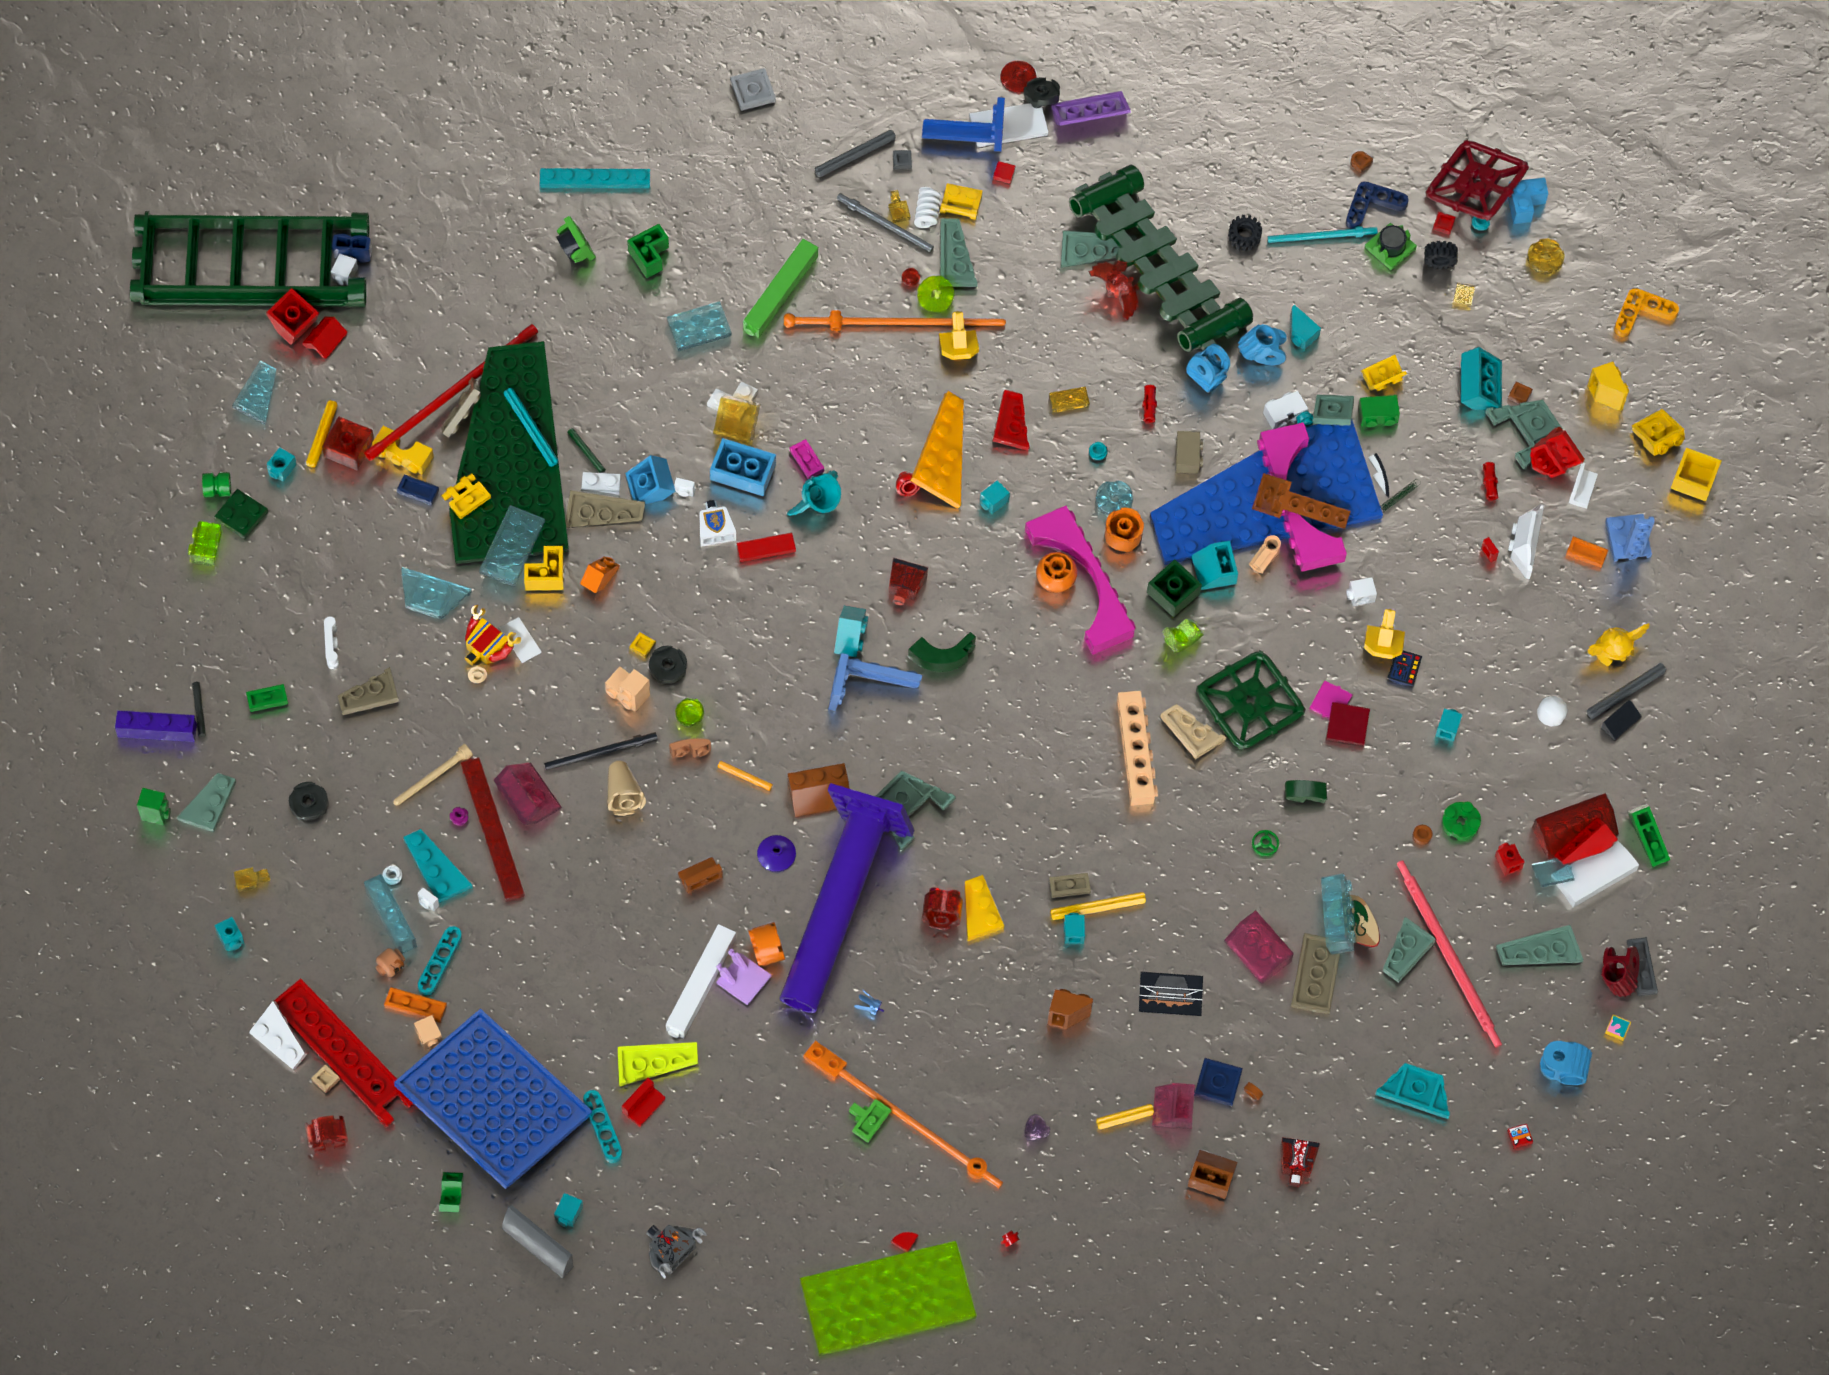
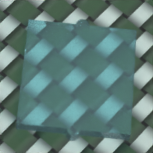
M1558 859L1532 864L1535 878H1538L1541 887L1575 880L1571 871L1572 867L1568 863L1563 865Z

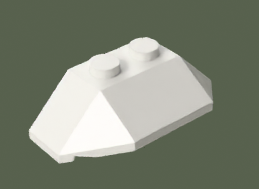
M1543 504L1519 516L1518 522L1513 523L1511 534L1515 536L1514 540L1510 539L1508 550L1512 551L1510 558L1526 579H1530L1544 510Z

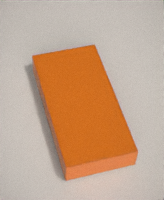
M1573 536L1566 555L1602 568L1608 549Z

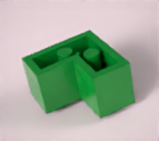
M660 224L627 240L628 252L646 278L663 270L662 259L659 253L669 248V237Z

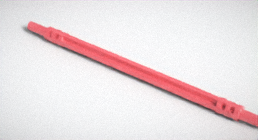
M1404 861L1398 862L1397 866L1405 879L1404 883L1433 937L1436 938L1443 956L1484 1032L1488 1033L1495 1048L1501 1046L1502 1043L1494 1030L1495 1025L1415 877L1411 876Z

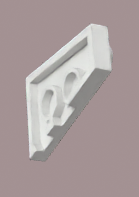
M273 1001L249 1033L289 1067L296 1069L307 1053L296 1034L293 1033L288 1025L287 1019L279 1010L276 1001Z

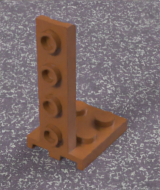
M1263 473L1252 507L1253 510L1280 518L1284 509L1345 529L1351 511L1290 492L1289 489L1292 482Z

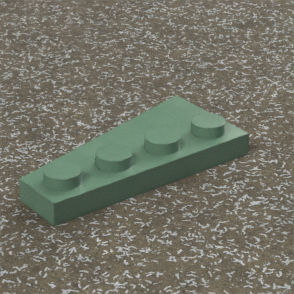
M1571 925L1496 946L1502 965L1582 963L1584 960Z

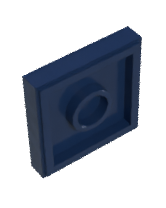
M1204 1058L1194 1096L1233 1106L1243 1068Z

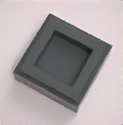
M893 150L894 170L912 169L911 150Z

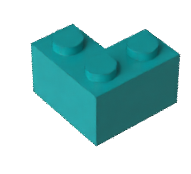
M843 606L839 617L835 654L843 653L857 657L858 652L862 651L864 640H861V633L865 634L869 616H865L866 609Z

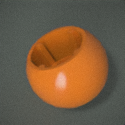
M1051 552L1046 554L1037 565V580L1049 592H1064L1071 588L1076 581V564L1065 553ZM1053 567H1059L1060 570H1055Z

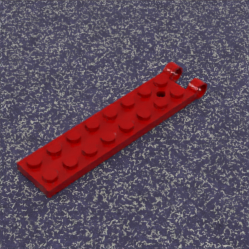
M301 978L274 1000L294 1031L340 1077L385 1127H388L394 1121L391 1114L384 1109L393 1099L398 1096L408 1108L413 1105L394 1086L397 1078ZM375 1085L381 1086L380 1090L375 1091L373 1087Z

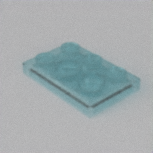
M720 301L667 317V322L678 351L732 336Z

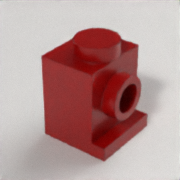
M1504 843L1498 847L1495 857L1504 876L1523 869L1525 861L1521 858L1515 843L1511 845Z

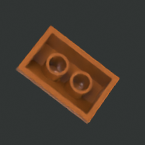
M845 763L787 774V783L795 817L837 810L828 792L830 783L849 788Z

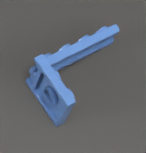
M1644 514L1606 518L1614 561L1626 558L1631 560L1644 556L1650 558L1652 556L1649 536L1655 522L1653 516H1650L1648 519L1644 518Z
M841 653L835 671L828 710L836 711L837 705L842 704L846 690L845 684L849 674L914 689L919 687L922 675L915 671H902L896 667L880 666L878 663H865L856 658L848 659L849 655Z

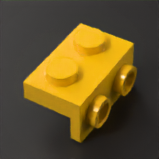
M1392 355L1361 370L1369 390L1376 389L1377 392L1387 388V383H1398L1403 380L1402 376L1407 375L1406 371H1402L1396 355Z

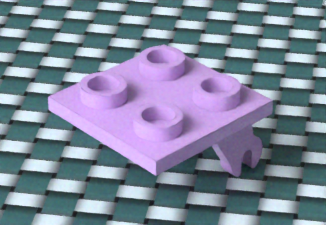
M730 949L728 953L731 955L733 963L728 969L726 967L723 968L720 963L716 966L721 975L716 984L748 1006L772 975L743 954L734 953V950Z

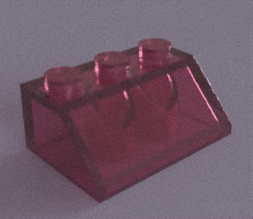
M532 763L506 765L493 780L498 790L508 801L509 806L513 808L524 825L537 824L562 808Z
M1256 910L1243 919L1224 939V942L1261 984L1292 962L1294 953Z

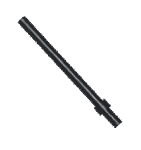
M656 732L643 736L639 734L629 740L544 763L545 769L557 768L632 746H643V743L657 740Z

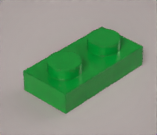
M284 684L246 692L250 712L288 704Z

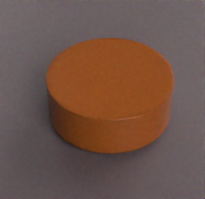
M1421 824L1415 827L1412 836L1417 844L1425 845L1431 841L1433 833L1429 826Z
M1250 1082L1244 1087V1091L1255 1100H1260L1264 1095L1258 1087Z

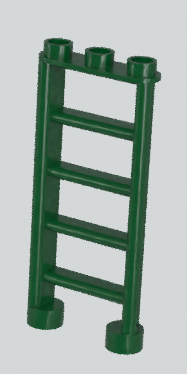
M145 211V214H135V237H143L142 247H133L132 249L133 269H141L140 279L130 280L131 302H140L141 305L273 306L292 288L311 306L366 307L365 277H349L348 286H330L333 230H351V237L358 235L369 237V213L352 212L351 217L151 215L150 211ZM155 228L188 229L185 285H151ZM199 229H233L230 286L196 285ZM244 229H278L275 286H241ZM288 229L322 230L319 286H285Z

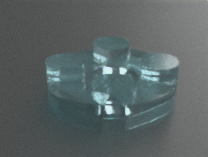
M1122 481L1104 482L1097 490L1095 504L1107 516L1114 510L1117 511L1124 507L1131 508L1133 504L1132 490ZM1110 496H1118V501H1111Z

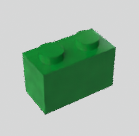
M1397 395L1362 397L1359 400L1358 409L1361 426L1374 427L1383 424L1391 426L1398 423L1400 412Z
M142 788L137 802L141 820L164 825L165 820L169 819L171 813L169 801L165 793Z

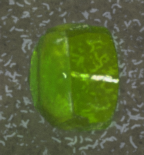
M684 699L675 709L676 720L682 726L695 727L703 720V705L698 699Z

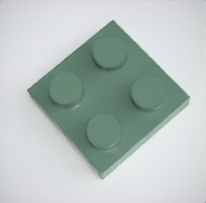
M1317 395L1313 424L1351 425L1354 396Z

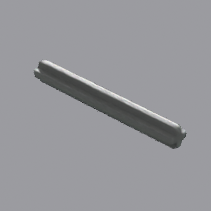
M888 130L815 167V173L818 177H822L895 140L896 135L893 130Z
M1662 663L1654 666L1587 710V715L1594 719L1666 672V667Z

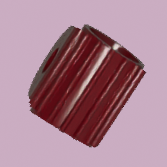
M1630 946L1627 948L1626 956H1618L1613 947H1606L1603 956L1602 980L1615 996L1618 995L1620 998L1621 996L1625 998L1628 995L1631 996V993L1635 992L1638 983L1636 979L1639 975L1640 962L1637 948ZM1617 963L1622 964L1624 968H1617Z

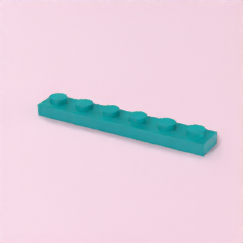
M540 168V188H650V169Z

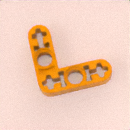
M1637 288L1631 289L1618 316L1614 331L1620 337L1628 336L1639 310L1666 320H1673L1678 315L1679 306L1673 301ZM1636 295L1638 296V298L1636 299L1635 305L1631 304L1633 297ZM1655 301L1658 306L1652 308L1648 305V302ZM1669 308L1673 309L1671 313H1668ZM1630 309L1634 312V315L1627 316L1624 311ZM1626 321L1627 324L1625 329L1621 330L1623 322Z

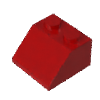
M291 288L266 314L277 333L292 345L317 321L319 312Z

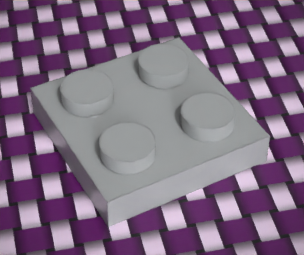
M765 68L730 77L741 111L776 102V97Z

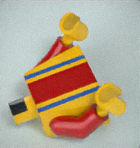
M478 605L473 606L471 611L474 616L470 618L465 636L466 647L470 653L465 657V660L473 666L479 659L485 664L506 659L513 650L514 644L521 642V637L513 640V637L516 635L515 632H510L506 636L484 618L480 620L479 617L485 614V609L482 608L478 614Z

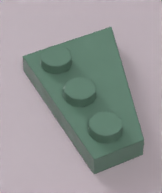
M217 773L180 813L177 819L214 832L236 784V779Z
M1405 917L1394 946L1386 960L1383 972L1399 983L1433 946L1436 938Z

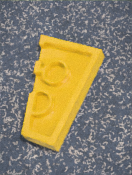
M981 875L966 880L967 941L1004 929L1003 921L984 876Z

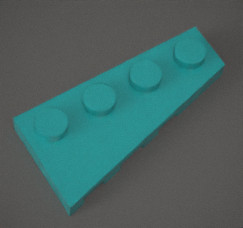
M422 829L403 837L431 893L438 898L439 903L473 888L468 879Z

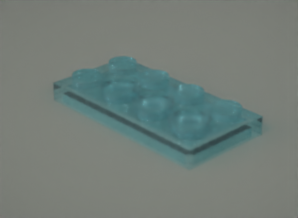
M510 505L479 572L515 587L524 568V563H526L545 523V519Z

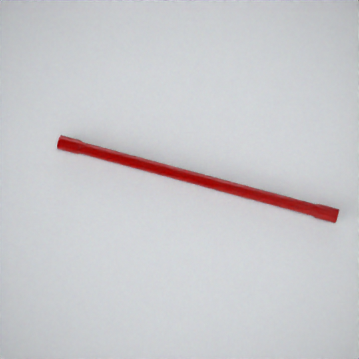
M533 324L529 325L506 345L527 342L538 333L537 328ZM485 361L380 442L375 443L364 452L366 458L369 461L375 459L387 447L466 388L471 378L475 380L483 374Z

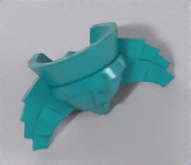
M830 470L827 474L816 477L812 476L808 479L802 488L803 500L790 509L787 515L791 516L802 513L807 508L814 509L820 513L834 510L841 499V487L836 480L838 478L837 471Z

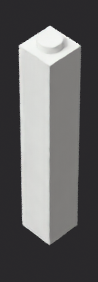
M719 924L717 925L666 1023V1031H668L669 1035L675 1038H685L719 973L716 966L719 963L723 965L729 954L728 951L736 940L735 931Z

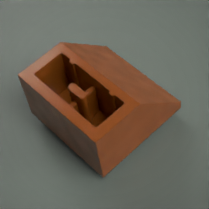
M1055 989L1047 1025L1068 1029L1091 1016L1093 999L1086 994L1077 995L1066 989Z
M1199 1150L1189 1178L1188 1187L1226 1199L1238 1162Z

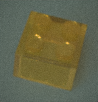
M727 395L722 396L713 434L746 442L752 441L761 403Z

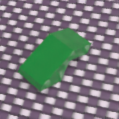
M443 1172L439 1212L460 1211L464 1173Z

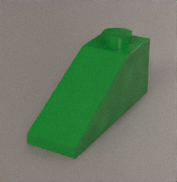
M1644 804L1628 811L1634 829L1652 867L1671 860L1650 806Z

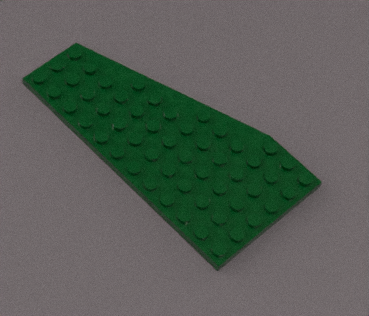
M541 341L488 347L479 386L481 396L474 405L456 484L460 482L462 477H467L472 473L476 480L471 484L474 485L480 482L489 492L491 498L462 519L456 515L451 507L449 508L455 564L544 554V546H563V552H568L569 546L559 461L556 465L549 466L504 396L505 390L513 388L558 458L545 343ZM463 488L462 490H460V491L458 492V494H459V495L462 494V493L465 492L467 489H466V488Z

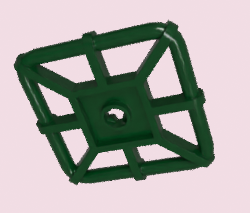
M1262 650L1251 653L1232 665H1226L1225 669L1204 680L1196 689L1200 699L1214 717V722L1219 724L1230 741L1238 747V750L1249 748L1270 735H1276L1277 731L1298 720L1306 711L1302 701L1289 685L1287 677L1281 674L1271 658ZM1257 659L1254 676L1242 683L1235 674V671ZM1262 661L1277 680V682L1267 688L1264 687L1258 678ZM1226 676H1229L1236 685L1235 688L1228 692L1208 688ZM1282 687L1295 706L1275 702L1270 693ZM1208 696L1226 699L1232 708L1224 713H1220ZM1248 697L1255 699L1254 704L1246 702ZM1273 710L1293 713L1274 725L1266 717V714ZM1234 714H1237L1243 723L1240 740L1225 721V719ZM1260 719L1266 729L1245 741L1248 725Z

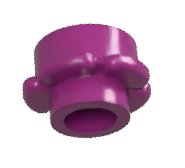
M455 807L452 810L453 812L450 813V820L456 825H463L469 819L468 811L465 808Z

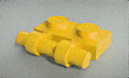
M472 473L467 477H462L459 483L453 487H448L446 492L441 495L444 501L453 498L449 502V506L460 519L491 498L489 492L480 482L474 485L471 484L476 480ZM463 488H466V489H467V490H466L465 492H463L462 494H460V495L458 494V492H459L460 490H462Z

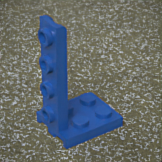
M998 97L997 104H993L992 123L924 119L922 138L995 143L994 151L1001 152L1005 98Z

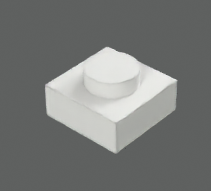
M676 478L674 484L675 493L684 497H693L695 482Z
M424 888L418 892L419 903L424 908H430L433 911L438 908L439 902L437 897Z

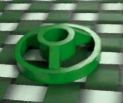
M1261 830L1253 836L1252 848L1258 855L1271 856L1278 850L1279 839L1272 831ZM1265 833V835L1261 837L1260 842L1254 845L1255 838L1259 834ZM1268 834L1272 835L1276 839L1277 847H1275L1272 844V840L1268 836ZM1268 840L1269 844L1265 845L1262 841ZM1257 848H1271L1274 851L1270 853H1262L1258 851Z

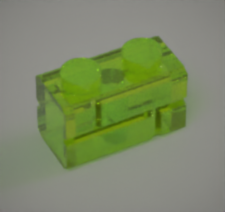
M199 521L197 527L193 528L192 538H194V541L188 547V555H190L191 562L209 566L214 565L222 535L220 524Z

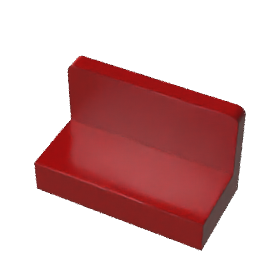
M324 316L302 344L307 349H315L322 358H327L347 334V331L335 317Z
M647 1078L622 1105V1113L640 1127L666 1098L654 1088V1082Z

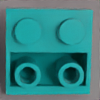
M1230 541L1210 544L1191 555L1196 578L1202 584L1201 590L1237 584L1238 571Z

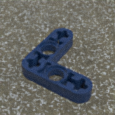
M1361 182L1357 187L1347 214L1346 226L1349 229L1362 226L1370 202L1396 211H1403L1408 206V196L1402 192L1370 182ZM1364 188L1368 189L1365 198L1361 197ZM1384 193L1388 198L1384 200L1379 199L1378 194ZM1360 202L1363 203L1365 207L1363 209H1358L1355 207V204ZM1355 214L1358 215L1357 221L1352 223Z

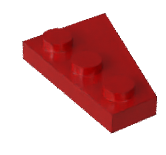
M1004 389L992 441L1028 451L1030 447L1027 440L1028 432L1025 425L1022 394Z

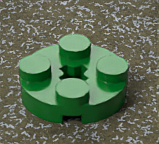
M1455 802L1444 810L1442 827L1447 835L1450 837L1452 835L1457 840H1468L1476 835L1481 825V816L1471 802ZM1459 817L1466 819L1464 825L1461 822L1457 823Z

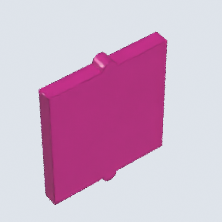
M1324 681L1309 709L1321 714L1322 717L1330 718L1332 702L1348 705L1353 694L1341 689L1340 686Z

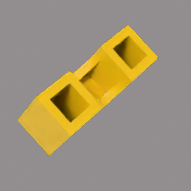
M383 425L372 442V446L394 430ZM400 438L379 455L381 458L390 459L395 465H402L410 472L421 475L424 474L434 458L433 449L417 441L408 450L398 448L401 442Z

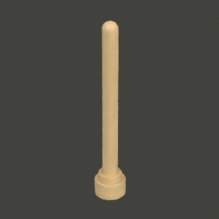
M466 744L460 746L456 755L395 798L393 801L394 805L399 806L459 761H467L473 757Z

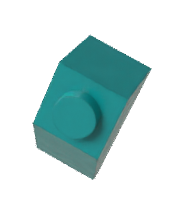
M1295 304L1292 306L1290 314L1291 339L1297 347L1300 346L1305 350L1319 338L1321 327Z

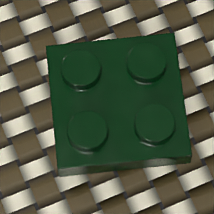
M237 489L215 514L214 518L245 539L266 515L268 508Z

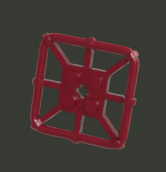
M1467 139L1458 146L1449 160L1443 163L1440 172L1428 186L1425 194L1427 198L1453 208V211H1461L1488 221L1499 211L1507 198L1513 195V190L1526 174L1529 165L1519 158L1501 152V149H1493L1474 141H1468ZM1470 148L1491 155L1485 165L1474 161ZM1466 149L1469 164L1463 171L1453 168L1452 166ZM1498 159L1517 165L1503 170L1492 168ZM1446 174L1457 177L1454 184L1437 188ZM1515 175L1508 186L1502 187L1497 185L1501 178ZM1476 179H1480V180H1481L1480 182L1477 181L1476 183H1474V180H1476ZM1492 191L1501 194L1488 211L1485 200ZM1452 192L1463 194L1457 201L1442 196ZM1470 197L1481 201L1484 212L1468 207L1465 203Z

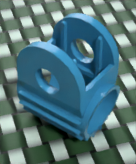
M1258 324L1240 338L1238 342L1239 352L1246 359L1255 360L1264 365L1282 364L1286 360V354L1279 349V345L1286 342L1287 335L1280 329Z
M1211 344L1203 352H1198L1191 358L1186 372L1207 393H1210L1227 378L1226 373L1230 367V359L1222 347ZM1215 354L1220 357L1221 362L1217 360Z
M1553 1041L1544 1049L1540 1060L1541 1071L1549 1079L1559 1081L1562 1084L1583 1085L1587 1081L1592 1052L1584 1045L1576 1042Z

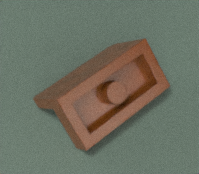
M710 857L678 872V876L687 893H690L723 878V870L720 864H716L714 858Z

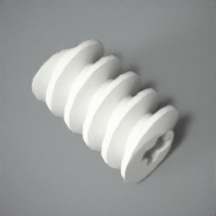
M921 187L919 189L914 224L919 228H929L938 222L936 218H938L941 194L932 188Z

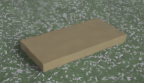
M1304 933L1291 1002L1292 1008L1330 1014L1343 940Z

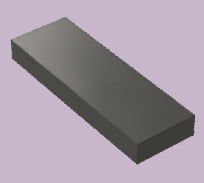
M1647 937L1628 939L1627 947L1635 946L1639 953V975L1636 979L1638 981L1637 995L1657 994L1658 989Z

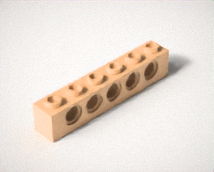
M1141 691L1119 692L1117 706L1130 805L1154 804L1155 797H1158L1157 785H1153L1155 768H1151L1150 763L1153 761V753L1148 748V744H1151L1150 732H1146L1148 716L1144 715L1143 709H1146L1145 697L1141 696ZM1129 711H1135L1138 714L1131 715ZM1137 728V729H1139L1140 731H1139V732H1133V731H1131V729ZM1140 746L1142 749L1136 750L1133 747ZM1141 763L1144 767L1139 768L1136 764ZM1139 781H1144V782H1146L1147 784H1146V785H1140V784H1138V782H1139Z

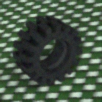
M1242 215L1241 219L1237 216L1236 220H1232L1229 227V241H1232L1233 246L1237 245V249L1243 247V251L1246 250V247H1248V250H1252V246L1254 248L1257 247L1262 236L1260 221L1257 222L1255 217L1252 220L1251 215H1248V218ZM1242 228H1247L1252 231V235L1243 237L1239 235L1238 231Z
M1440 240L1437 243L1434 241L1431 244L1428 243L1425 246L1424 262L1428 267L1433 266L1434 269L1437 267L1439 269H1442V267H1445V269L1454 267L1458 262V247L1456 244H1452V242L1446 243V241L1440 242Z

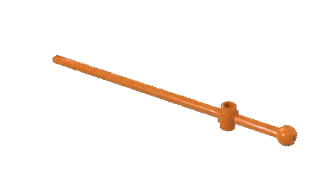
M839 310L831 311L829 317H795L791 313L784 315L785 327L791 328L795 324L829 325L830 330L834 332L841 331L842 325L953 326L952 318L843 317ZM964 318V326H1004L1006 324L1005 319Z

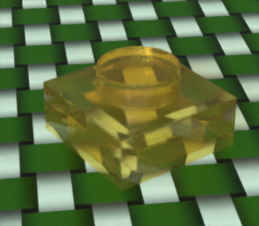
M1457 282L1453 302L1471 305L1475 286Z

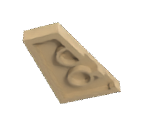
M1177 704L1161 713V719L1195 759L1225 742L1227 738L1222 734L1218 735L1212 731V728L1207 724L1203 725L1197 721L1195 716Z

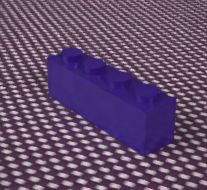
M117 710L115 730L118 738L195 742L197 728L195 715Z

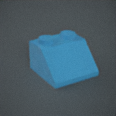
M650 455L625 473L632 499L635 501L650 504L662 501L676 492L667 459Z

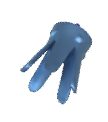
M864 990L863 992L870 998L861 994L859 998L870 1007L854 1006L857 1009L869 1011L875 1016L878 1010L884 1012L880 1008L882 1001L874 999Z

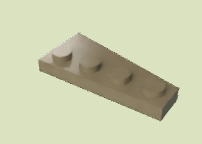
M570 490L565 520L566 528L642 522L645 502Z

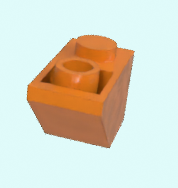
M604 556L588 565L580 584L597 593L605 588L620 565L615 563L614 559Z

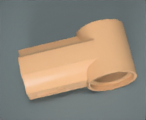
M1274 535L1265 538L1264 544L1249 563L1254 571L1263 574L1274 557L1280 552V539ZM1273 544L1276 548L1270 549L1268 545Z

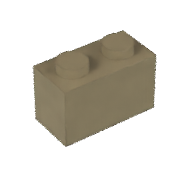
M1177 432L1176 473L1198 474L1199 467H1203V456H1200V450H1203V439H1200V432Z

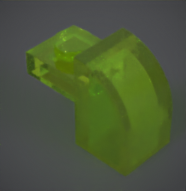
M1185 619L1176 628L1166 627L1162 631L1165 636V642L1174 653L1185 650L1204 635L1196 623L1190 619Z

